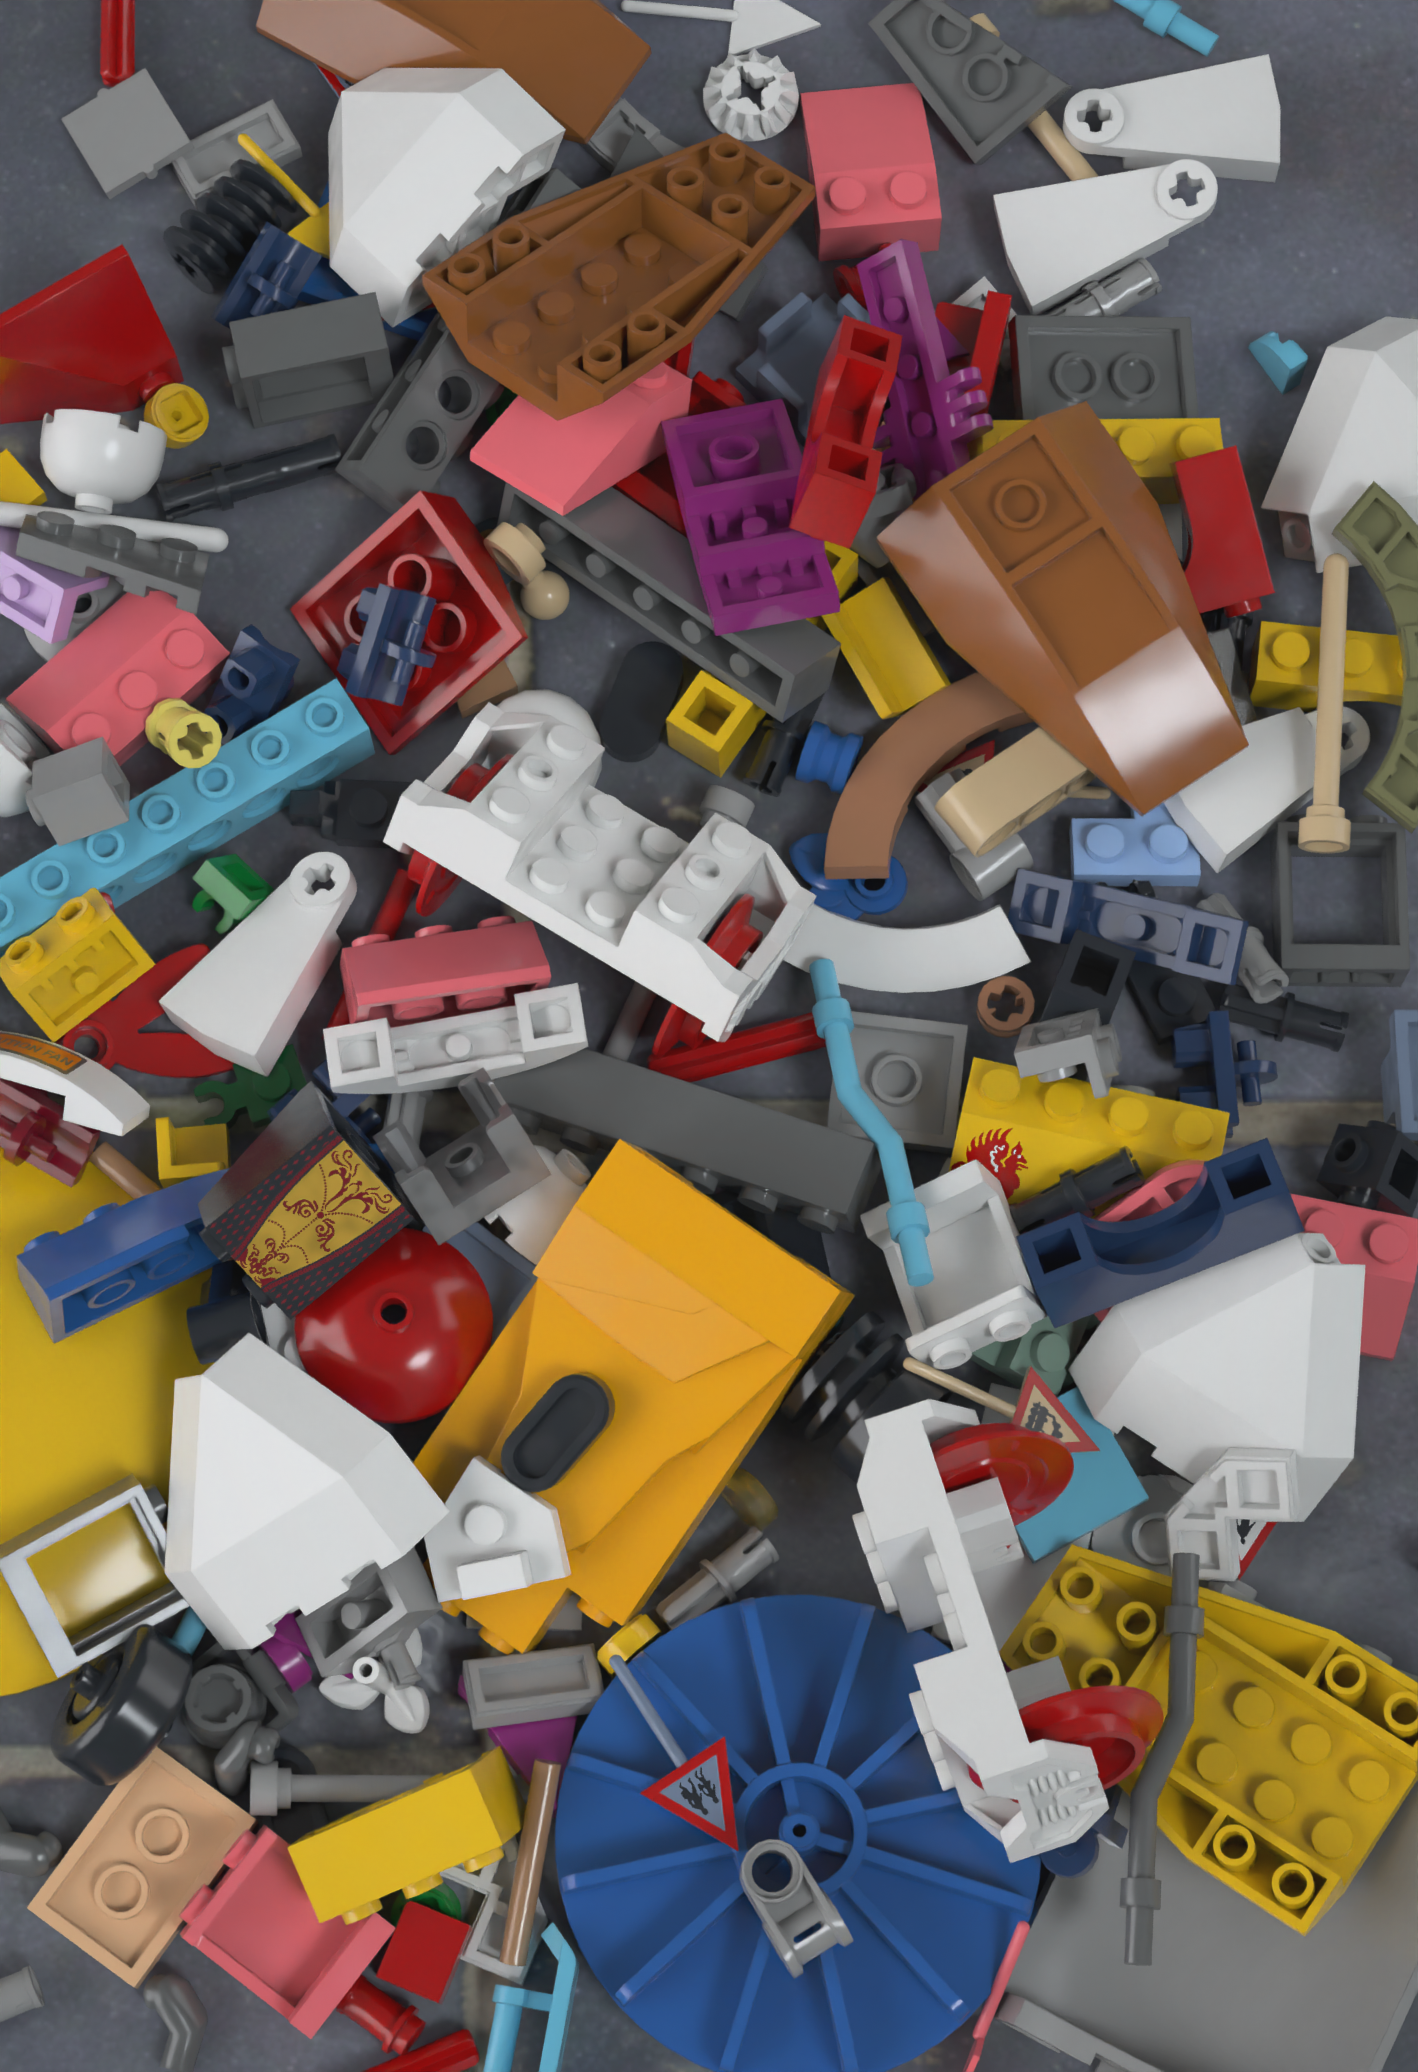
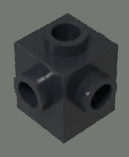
M1370 1120L1366 1127L1339 1123L1316 1181L1338 1197L1336 1203L1412 1217L1418 1203V1145L1396 1130V1127L1385 1122Z

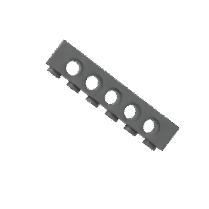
M551 168L549 172L515 192L500 215L496 227L510 217L581 190V188L560 170ZM437 312L335 470L389 513H396L420 490L437 494L440 489V481H438L440 475L450 461L458 458L466 450L473 437V432L470 430L483 410L490 408L499 399L505 386L468 362L440 313ZM444 380L451 389V401L446 409L440 404L438 396L439 388ZM412 430L417 435L419 441L418 453L413 460L410 459L406 451V439Z

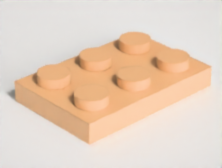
M156 1746L137 1769L119 1781L28 1905L27 1909L125 1982L138 1989L186 1923L179 1917L185 1905L204 1883L210 1888L213 1886L227 1866L222 1862L227 1851L245 1829L252 1832L258 1824V1820Z

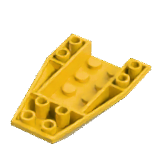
M1072 1544L999 1651L1000 1657L1013 1671L1059 1656L1071 1691L1087 1687L1111 1685L1142 1689L1152 1694L1159 1701L1165 1719L1168 1708L1170 1637L1163 1635L1164 1607L1171 1606L1172 1577ZM1199 1586L1198 1607L1205 1609L1204 1637L1197 1639L1194 1722L1158 1798L1157 1828L1188 1861L1305 1937L1345 1893L1418 1780V1683L1336 1631ZM1155 1739L1145 1749L1144 1758L1139 1766L1126 1778L1117 1783L1130 1798L1131 1791Z

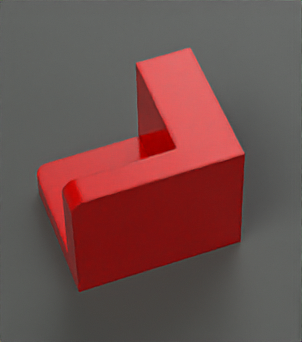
M408 1902L401 1914L376 1977L442 2005L472 1930L471 1925L416 1902Z

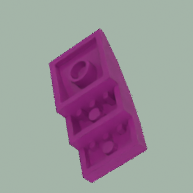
M783 399L661 421L662 435L688 541L715 636L840 612L839 591L825 553L824 541L789 528L803 457Z

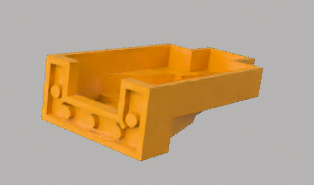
M622 1139L617 1141L585 1188L532 1273L538 1277L537 1281L413 1462L445 1504L471 1460L476 1456L480 1455L502 1470L500 1473L505 1475L501 1464V1452L504 1442L557 1380L574 1373H589L602 1379L613 1394L615 1413L607 1430L558 1485L541 1492H530L531 1494L536 1493L558 1510L571 1575L534 1583L526 1588L467 1600L460 1598L440 1602L443 1607L441 1610L457 1617L462 1610L479 1622L482 1627L478 1631V1635L491 1646L507 1655L512 1654L514 1649L522 1654L534 1651L574 1592L581 1597L576 1606L588 1617L607 1628L611 1626L613 1621L624 1626L639 1614L799 1379L808 1362L816 1354L855 1296L802 1258L792 1255L693 1187L692 1182L644 1149ZM427 1558L423 1567L435 1590L429 1558Z

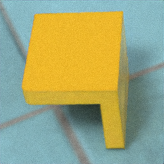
M169 1117L156 1118L158 1172L163 1188L231 1167L229 1129L226 1124L174 1128Z

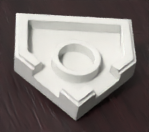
M480 1455L471 1460L444 1505L450 1512L424 1536L438 1603L460 1598L467 1600L526 1588L534 1583L571 1575L557 1508L536 1493L531 1494L511 1483L505 1475L500 1473L502 1470Z

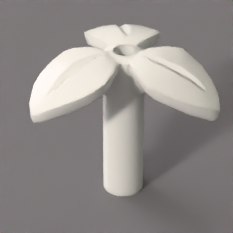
M416 1628L405 1644L415 1668L421 1664L423 1649L421 1637ZM378 1656L379 1661L371 1657L359 1658L354 1663V1677L351 1680L343 1675L326 1677L320 1683L319 1691L324 1697L339 1707L351 1710H363L380 1693L384 1694L385 1720L392 1727L404 1733H419L427 1724L430 1705L424 1689L412 1685L402 1690H395L381 1656Z

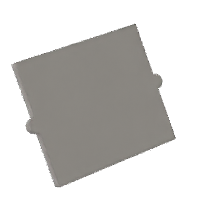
M146 68L109 90L106 88L100 89L97 93L98 97L61 119L109 199H112L146 177L154 179L158 175L159 169L194 149V146Z

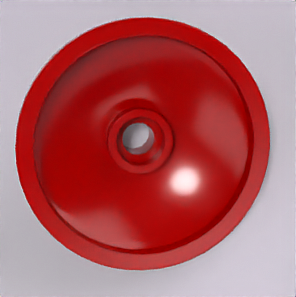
M403 1228L295 1316L296 1346L302 1365L309 1376L372 1421L381 1423L413 1422L425 1419L448 1408L463 1390L490 1350L493 1335L492 1306L482 1278L471 1262L459 1250L446 1241L438 1245L433 1235ZM396 1304L403 1307L407 1315L400 1323L390 1324L381 1317L382 1310L388 1305Z

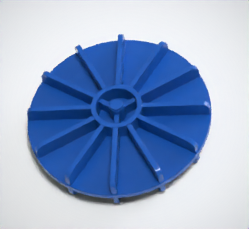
M775 1595L743 1599L740 1602L713 1609L690 1619L658 1638L633 1658L627 1665L688 1760L726 1736L739 1852L640 1794L677 1769V1767L618 1676L613 1679L593 1706L579 1731L566 1764L559 1791L555 1822V1858L559 1887L566 1914L583 1956L597 1980L614 2002L643 2031L667 2049L713 2072H887L917 2058L942 2042L965 2023L988 1998L993 1981L1017 1924L1020 1921L1029 1922L1040 1879L1041 1858L1040 1854L1010 1863L1004 1844L964 1811L956 1787L942 1790L934 1763L931 1761L924 1737L918 1726L909 1694L921 1690L913 1664L953 1652L951 1649L922 1629L907 1633L902 1618L890 1613L887 1614L885 1611L877 1609L876 1606L864 1602L861 1604L841 1598L816 1595ZM767 1839L786 1842L799 1853L819 1888L821 1887L837 1909L853 1938V1942L846 1947L837 1943L803 1965V1974L795 1979L787 1970L762 1927L763 1922L743 1891L739 1880L740 1865L746 1853L755 1844ZM766 1853L754 1861L752 1876L760 1889L767 1892H778L788 1885L790 1868L781 1856ZM816 1923L794 1937V1942L799 1943L820 1930L821 1924Z

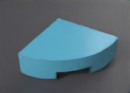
M1270 331L1250 343L1248 349L1282 395L1300 385L1308 356L1296 342L1289 339L1282 344L1279 341V334Z

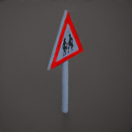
M620 1655L611 1656L609 1660L611 1667L677 1767V1769L640 1794L739 1852L726 1736L688 1760Z

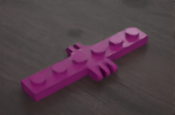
M900 239L857 264L871 325L903 336L896 376L888 394L891 408L883 412L885 424L877 428L873 448L879 449L891 446L882 451L880 468L902 463L905 469H909L914 474L917 487L916 495L913 497L915 502L932 485L971 461L967 443L990 432L994 426L990 414H979L970 417V415L988 405L985 391L976 390L964 393L982 383L980 369L978 367H968L950 375L918 242Z

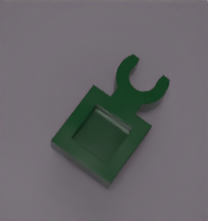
M293 1044L284 1047L268 1077L238 1064H233L238 1082L227 1085L220 1081H207L198 1085L193 1091L198 1103L206 1102L212 1098L221 1099L225 1103L224 1109L219 1115L204 1120L205 1125L226 1124L228 1129H230L240 1115L249 1112L252 1124L256 1129L272 1122L267 1113L271 1107L292 1089L295 1088L299 1092L307 1085L295 1048Z

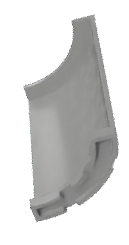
M1237 1579L1235 1581L1219 1582L1199 1580L1200 1587L1269 1609L1254 1601L1258 1594L1256 1590ZM1356 1643L1391 1666L1393 1660L1383 1652L1368 1645ZM1397 1669L1418 1683V1676ZM1418 1780L1345 1893L1305 1937L1188 1861L1157 1828L1155 1879L1161 1880V1908L1153 1912L1151 1966L1124 1964L1126 1909L1120 1908L1121 1878H1127L1130 1797L1122 1791L1114 1819L1128 1829L1123 1849L1110 1846L1097 1836L1099 1842L1098 1859L1093 1868L1085 1875L1069 1879L1061 1878L1050 1872L1033 1907L1028 1922L1030 1925L1029 1933L993 2018L1056 2053L1062 2051L1088 2066L1091 2065L1094 2057L1099 2059L1100 2062L1095 2072H1381L1418 1992Z

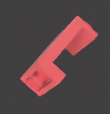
M263 1825L256 1835L250 1830L245 1829L222 1859V1862L230 1869L214 1890L204 1883L179 1914V1917L187 1923L179 1934L190 1945L199 1949L283 2015L294 2027L312 2039L396 1928L377 1913L345 1925L341 1915L319 1923L287 1849L290 1844L266 1825Z

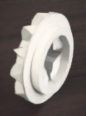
M754 48L746 55L735 56L730 52L726 60L717 68L711 67L705 88H703V102L708 118L722 133L726 132L741 141H761L777 135L790 124L798 108L799 93L794 72H789L782 65L778 55L774 58L762 56ZM742 79L746 83L749 82L754 89L764 87L761 91V111L757 104H753L748 97L738 99L741 95Z

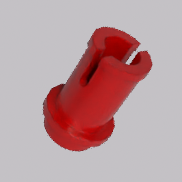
M362 1974L336 2006L337 2012L346 2015L382 2041L381 2050L387 2054L394 2050L401 2056L406 2055L416 2043L426 2025V2022L417 2016L419 2012L417 2007L411 2005L406 2009L367 1981L366 1977Z

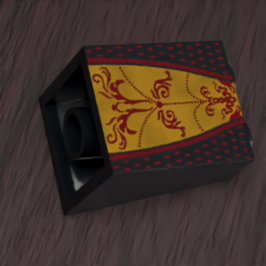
M312 1081L297 1093L198 1203L205 1226L199 1234L208 1248L223 1263L233 1258L247 1273L242 1277V1281L254 1298L266 1309L275 1303L290 1320L414 1220L393 1171Z

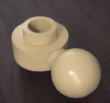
M506 522L500 523L484 539L483 543L486 550L510 577L522 584L520 599L523 608L529 615L540 620H550L558 617L568 606L570 592L567 583L560 575L552 571L543 570L546 567V563L541 555L545 551L543 542L523 523H518L515 527Z

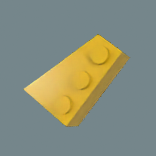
M497 1746L482 1753V1757L473 1763L443 1775V1772L423 1780L424 1784L387 1800L381 1799L311 1831L288 1846L287 1849L319 1923L339 1915L342 1916L345 1925L354 1923L381 1910L383 1906L379 1898L402 1889L405 1898L409 1899L442 1884L443 1879L440 1872L463 1863L466 1873H470L503 1858L504 1854L500 1846H503L523 1828L526 1804L501 1747Z

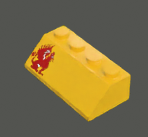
M974 1057L948 1172L975 1159L978 1160L1000 1180L1007 1202L1011 1205L1059 1182V1174L1072 1168L1077 1173L1120 1151V1148L1127 1146L1133 1154L1131 1161L1137 1160L1145 1179H1147L1159 1169L1175 1162L1184 1160L1209 1161L1221 1156L1230 1113L1110 1087L1108 1096L1095 1099L1090 1082L1068 1077L1051 1082H1039L1037 1074L1020 1078L1017 1066ZM1129 1191L1096 1207L1094 1210L1096 1214L1093 1217H1091V1219H1093L1102 1211L1107 1209L1109 1206H1111L1113 1203H1115Z

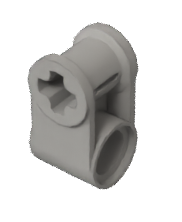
M767 1839L755 1844L746 1853L740 1865L739 1880L743 1891L762 1920V1927L771 1944L794 1979L803 1974V1965L837 1943L846 1947L853 1942V1938L837 1909L821 1887L819 1888L799 1853L790 1844L781 1840ZM766 1853L781 1856L790 1868L789 1883L783 1890L778 1892H767L760 1889L752 1876L754 1861ZM816 1923L821 1924L820 1930L799 1943L794 1942V1937Z

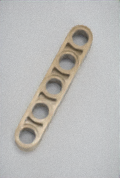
M1038 727L954 784L938 800L934 810L970 852L978 858L1006 841L1098 777L1045 730Z

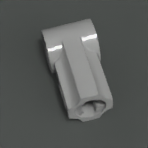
M958 768L952 772H947L932 782L923 792L916 796L914 803L950 851V862L962 884L975 899L983 901L1014 880L1017 876L1018 868L1029 870L1034 866V862L1027 846L1018 833L983 856L975 857L934 810L938 800L954 784L965 777L962 770Z

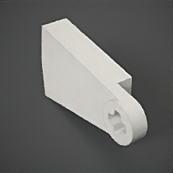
M1269 54L1105 89L1092 88L1080 91L1066 105L1063 133L1069 143L1082 153L1122 157L1123 168L1138 170L1167 165L1178 160L1192 159L1205 164L1210 168L1215 177L1275 183L1280 165V104ZM1097 111L1099 120L1104 121L1101 131L1091 132L1088 123L1082 122L1085 121L1086 112Z
M1183 159L1167 165L993 195L994 210L1007 265L1030 314L1040 315L1082 292V287L1092 281L1100 283L1121 272L1140 258H1147L1167 247L1169 238L1204 221L1212 213L1217 200L1218 186L1215 175L1205 164L1192 159ZM1187 179L1191 187L1201 185L1203 190L1197 193L1195 205L1186 206L1182 198L1172 200L1170 195L1177 192V181Z
M1344 706L1342 733L1349 736V740L1344 747L1345 750L1341 746L1340 776L1354 768L1361 761L1370 743V730L1366 721L1356 711ZM1297 707L1243 725L1242 728L1249 744L1248 748L1164 802L1176 825L1186 833L1188 840L1217 874L1276 828L1278 822L1286 820L1313 798L1317 711L1304 714L1301 708Z
M317 852L298 862L291 875L158 1001L171 1022L215 1055L268 1077L342 946L336 930L357 892L355 877L346 861L341 856L332 852ZM330 878L335 884L330 891L320 888L316 893L311 887L316 880L325 883Z

